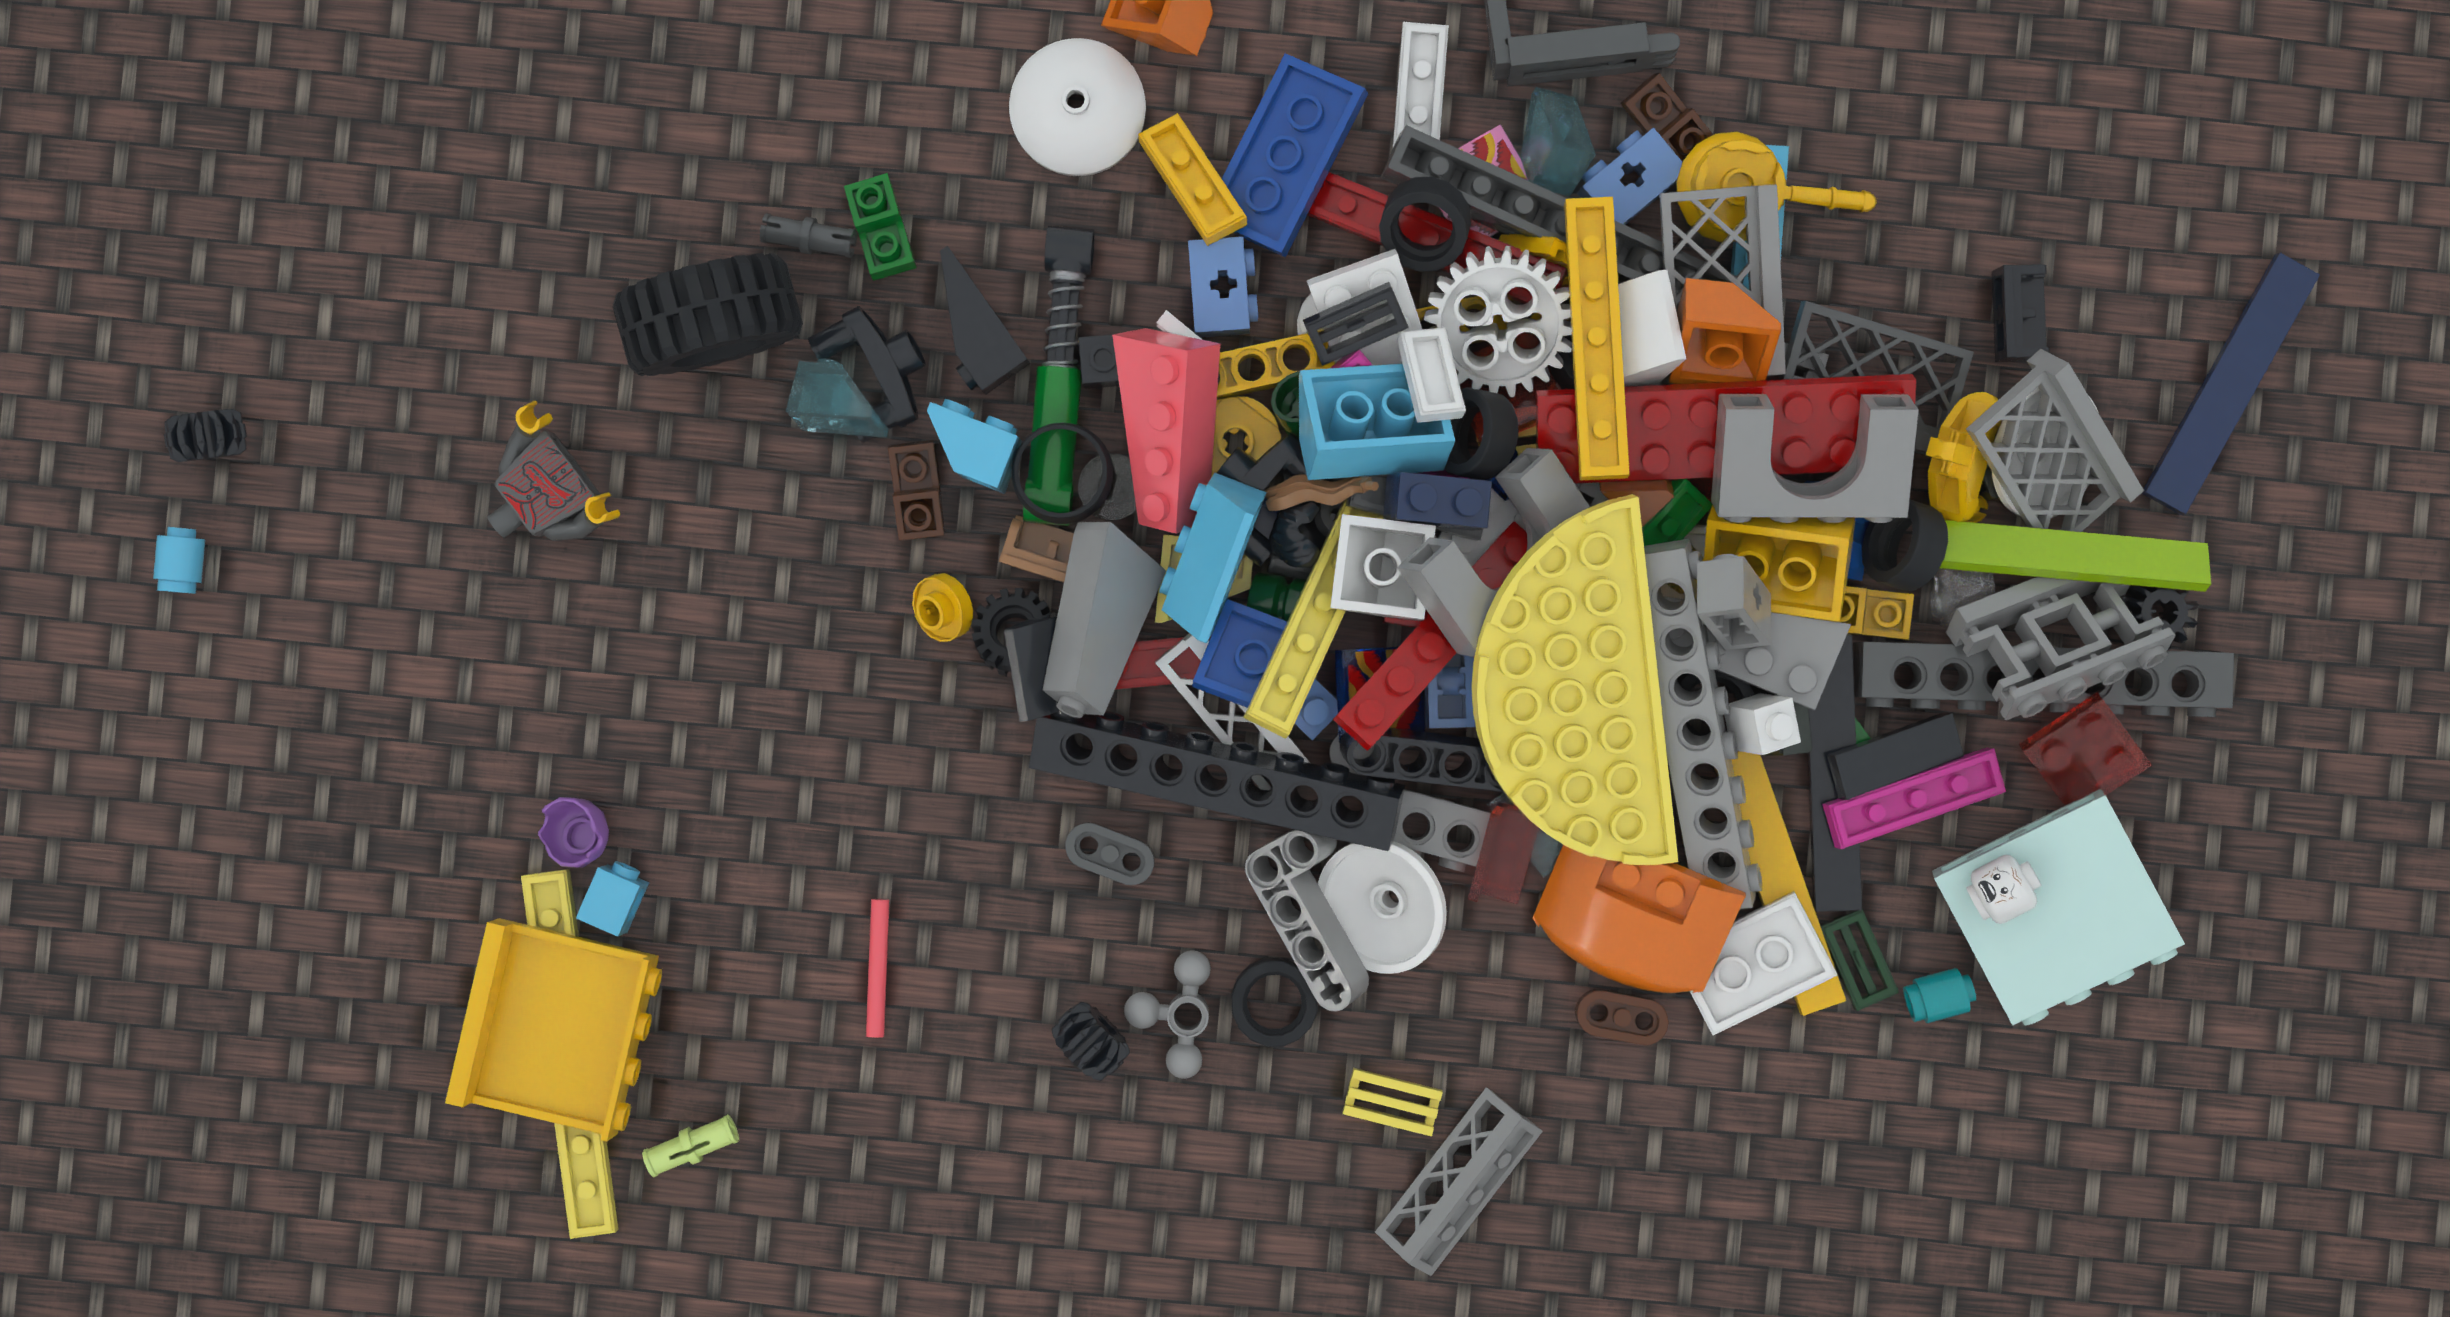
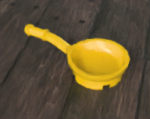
M1740 132L1717 133L1697 143L1683 160L1676 181L1677 192L1777 184L1778 211L1784 205L1785 199L1804 204L1827 206L1829 210L1841 208L1859 210V212L1871 211L1877 204L1874 194L1865 190L1857 192L1838 190L1836 187L1824 189L1787 186L1783 169L1773 151L1758 138ZM1744 196L1726 198L1713 212L1732 230L1745 217ZM1704 199L1699 201L1705 207L1709 208L1716 199ZM1690 201L1678 202L1687 223L1693 227L1704 213ZM1710 218L1697 231L1703 237L1721 243L1728 236ZM1746 226L1738 234L1744 241L1747 240Z

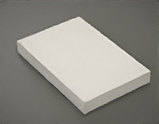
M1795 891L1736 919L1704 991L1693 993L1692 990L1690 993L1712 1035H1715L1838 974Z

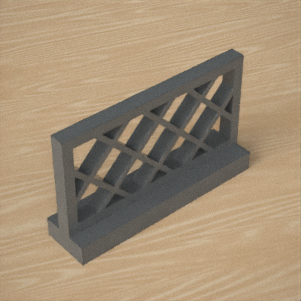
M1801 301L1785 355L1786 374H1781L1779 380L1793 379L1796 366L1809 358L1819 378L1842 377L1852 371L1854 376H1865L1860 366L1878 355L1889 375L1910 374L1921 368L1931 390L1916 398L1915 405L1919 406L1935 396L1942 409L1938 428L1926 425L1918 412L1914 453L1929 457L1926 455L1930 437H1938L1942 423L1961 399L1974 352L1815 303ZM1811 314L1825 318L1833 333L1832 337L1815 347L1806 332ZM1838 322L1849 325V327L1841 330ZM1858 329H1862L1868 332L1875 349L1856 359L1845 337ZM1880 335L1885 336V337H1889V338H1892V339H1890L1889 341H1887V342L1884 343V342L1882 341ZM1837 342L1848 365L1828 375L1818 353ZM1900 342H1905L1910 345L1917 361L1898 372L1888 349ZM1802 345H1803V347L1805 348L1806 352H1804L1803 354L1800 355V352H1801V349H1802ZM1922 348L1931 350L1933 352H1931L1928 355H1925ZM1943 354L1957 358L1952 377L1940 384L1929 362ZM1946 389H1948L1947 396L1944 393Z

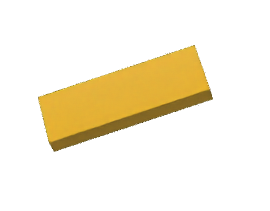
M1178 113L1138 134L1139 143L1207 246L1247 225V216Z

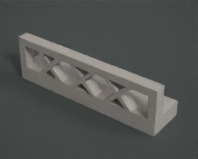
M1486 1087L1375 1233L1409 1265L1432 1276L1543 1131ZM1491 1105H1494L1504 1116L1492 1131L1481 1132V1118ZM1471 1144L1472 1158L1465 1167L1454 1169V1153L1460 1146ZM1443 1180V1196L1436 1204L1426 1205L1425 1191L1432 1182ZM1415 1217V1232L1404 1245L1393 1233L1404 1218Z

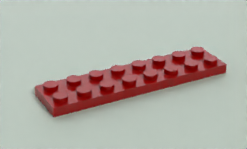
M1913 374L1627 386L1624 387L1629 476L1623 479L1580 480L1575 389L1537 390L1536 448L1552 449L1575 484L1713 478L1719 394H1766L1774 407L1771 445L1772 469L1779 475L1839 472L1850 460L1856 446L1861 394H1908L1915 404L1916 378Z

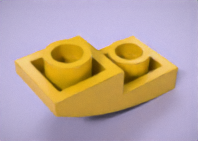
M1846 586L1840 623L1851 624L1848 634L1909 640L1914 594Z

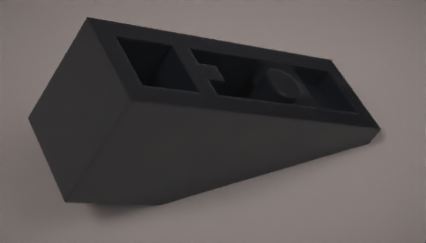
M946 246L940 251L955 353L962 362V364L956 367V370L971 391L979 386L987 395L1028 366L1030 362L950 248Z

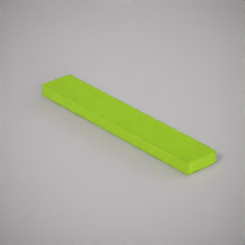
M1945 520L1948 528V545L1945 558L1940 566L1942 569L2206 592L2211 585L2208 543Z

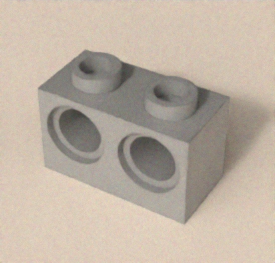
M1405 789L1393 841L1408 847L1420 857L1422 852L1439 856V866L1465 872L1466 864L1478 867L1492 813ZM1418 812L1424 814L1428 822L1426 832L1418 838L1406 836L1403 831L1404 819L1411 813ZM1456 825H1466L1472 834L1470 844L1462 850L1450 848L1447 842L1448 832Z

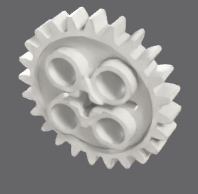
M1505 246L1501 258H1495L1491 247H1486L1484 260L1478 261L1472 252H1468L1466 257L1467 268L1464 269L1455 262L1450 265L1453 280L1444 276L1438 277L1437 285L1444 293L1430 292L1428 302L1439 309L1427 310L1424 320L1436 324V326L1429 329L1446 328L1455 369L1458 370L1459 385L1469 378L1473 380V389L1480 390L1481 386L1485 384L1489 385V392L1498 393L1499 386H1505L1509 396L1515 397L1516 384L1522 383L1529 392H1532L1534 376L1547 383L1550 381V372L1547 366L1550 365L1558 369L1563 367V359L1557 351L1571 352L1572 342L1563 337L1572 335L1571 322L1564 320L1571 317L1570 304H1562V302L1570 297L1569 287L1555 288L1561 276L1559 271L1547 276L1543 274L1546 267V259L1542 258L1534 266L1528 264L1529 250L1525 249L1518 260L1512 259L1510 246ZM1515 287H1524L1531 292L1532 299L1526 304L1517 305L1508 299L1507 292ZM1477 295L1485 301L1486 307L1477 313L1469 312L1462 307L1460 301L1465 296ZM1532 313H1540L1542 315L1538 320L1525 318ZM1494 315H1502L1503 320L1508 322L1507 329L1499 330L1497 323H1493ZM1461 325L1477 326L1466 332H1462L1459 329ZM1523 332H1531L1539 338L1540 343L1533 349H1523L1516 344L1515 337ZM1476 340H1485L1493 346L1494 351L1488 356L1478 357L1470 351L1469 345Z

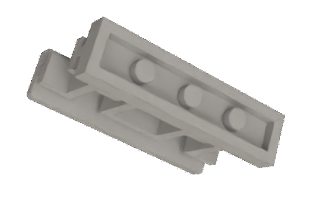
M2044 577L2033 578L1957 608L1946 631L1955 647L1964 644L1963 651L1967 657L1987 649L2006 678L1998 680L1992 693L1996 702L2001 700L2004 704L2000 713L2005 720L2022 715L2023 718L2031 717L2042 711L2051 702L2061 698L2064 702L2071 701L2083 694L2088 687L2101 682L2103 685L2113 684L2124 677L2128 671L2140 666L2143 669H2150L2167 657L2168 653L2166 651L2176 636L2170 627L2161 629L2164 623L2159 616L2138 624L2120 598V596L2126 594L2130 585ZM2096 592L2093 599L2102 611L2092 615L2081 600V597ZM2067 618L2085 646L2059 656L2040 628ZM2017 623L2014 630L2023 643L2012 647L2001 629ZM2113 627L2125 645L2109 651L2112 643L2103 631ZM2034 659L2046 677L2029 683L2032 676L2023 663Z

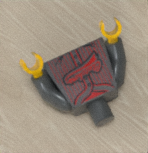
M536 400L517 410V425L508 440L498 466L500 476L494 485L506 500V503L487 518L492 527L503 538L524 524L532 535L538 537L546 536V538L552 541L583 539L604 522L619 518L620 511L607 512L605 508L606 499L611 497V494L609 492L601 494L555 433L547 430L540 433V429L549 425L553 418L550 413H547L537 419L534 414V407L538 402Z

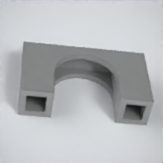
M1719 394L1711 502L1718 517H1723L1727 521L1736 523L1748 522L1752 517H1770L1772 520L1782 523L1796 522L1799 517H1817L1819 520L1828 523H1840L1845 521L1846 517L1864 518L1874 523H1887L1892 521L1893 518H1908L1919 409L1908 394H1861L1857 441L1848 463L1838 473L1823 481L1797 483L1783 478L1771 467L1774 407L1766 394Z
M1526 448L1495 477L1524 521L1528 540L1527 551L1560 523L1590 507L1552 449ZM1430 537L1402 562L1397 569L1455 652L1460 655L1475 657L1478 637L1485 616L1499 588L1490 589L1481 581L1454 540Z

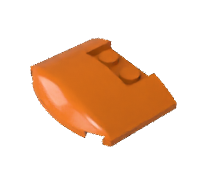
M1563 845L1532 919L1538 927L1541 925L1550 940L1561 951L1579 964L1607 979L1653 992L1679 993L1693 990V993L1704 991L1746 893L1676 863L1628 865L1620 861L1587 856Z

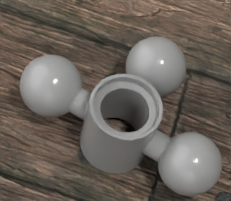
M1195 950L1182 953L1175 961L1174 973L1177 980L1183 984L1182 993L1176 995L1169 1005L1159 1004L1157 998L1150 993L1138 992L1128 998L1124 1007L1127 1021L1136 1028H1149L1158 1020L1168 1022L1170 1029L1178 1035V1043L1173 1045L1167 1052L1166 1066L1172 1075L1181 1079L1193 1077L1202 1066V1055L1200 1050L1194 1045V1037L1205 1030L1209 1019L1208 1004L1198 994V989L1210 975V962L1203 953ZM1183 1003L1195 1004L1201 1011V1019L1192 1026L1182 1025L1175 1017V1010Z

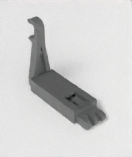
M1484 0L1493 81L1506 79L1507 87L1643 72L1644 69L1668 67L1673 64L1680 45V38L1675 33L1648 35L1646 22L1511 37L1506 0Z

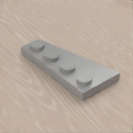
M1664 596V598L1671 602H1679L1683 600ZM1771 612V645L1725 650L1708 627L1707 632L1709 642L1716 641L1719 647L1721 669L1716 671L1774 695L1792 697L1793 703L1814 711L1851 624ZM1676 628L1669 632L1670 639L1677 646L1687 647L1694 643L1692 635L1685 629Z

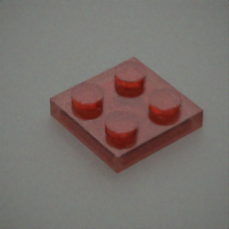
M2098 692L2019 744L2025 755L2065 806L2099 789L2105 795H2108L2152 766L2147 756Z

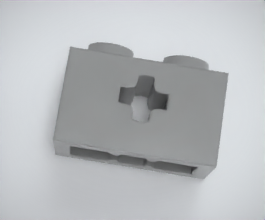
M1721 554L1714 557L1713 560L1697 562V615L1725 650L1771 645V593L1745 557L1734 554Z

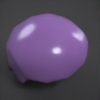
M559 797L544 806L542 813L545 815L543 826L538 831V836L545 845L550 858L562 867L583 868L602 855L608 842L609 828L604 812L596 805L585 799Z

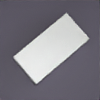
M1446 328L1400 332L1397 342L1417 423L1462 418L1466 409Z

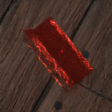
M1498 802L1491 812L1468 900L1477 902L1483 894L1513 904H1518L1520 901L1539 828L1526 818L1517 807Z

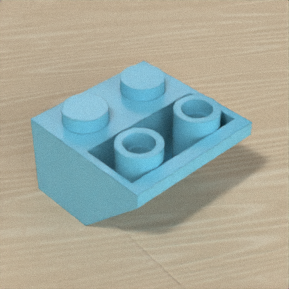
M944 399L942 406L930 402L927 412L953 471L964 479L1005 494L1012 477V465L1015 454L1023 442L1016 435L1017 429L1013 428L1014 425L989 415L986 422L983 423L973 419L975 413L970 411V408L948 399Z

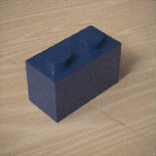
M1408 472L1387 475L1383 519L1468 531L1487 529L1492 481Z

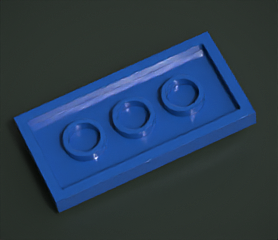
M1286 53L1284 54L1222 177L1223 182L1247 216V225L1233 232V234L1286 258L1368 96V92L1364 87Z

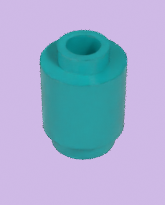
M1957 968L1913 979V984L1903 987L1906 1006L1913 1022L1924 1020L1928 1024L1968 1013L1971 1010L1970 1002L1976 1001V993L1970 976L1968 974L1961 976Z

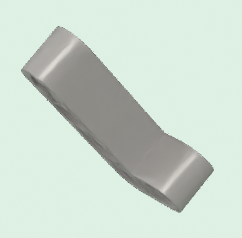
M1292 829L1249 855L1245 863V873L1317 1002L1329 1011H1340L1366 992L1369 985V976L1310 871V868L1334 852L1337 839ZM1304 837L1312 843L1314 853L1305 846ZM1268 856L1276 862L1278 872L1270 866ZM1291 897L1297 900L1301 912L1292 905ZM1313 937L1321 942L1324 952L1316 947ZM1331 962L1332 967H1329L1327 963Z

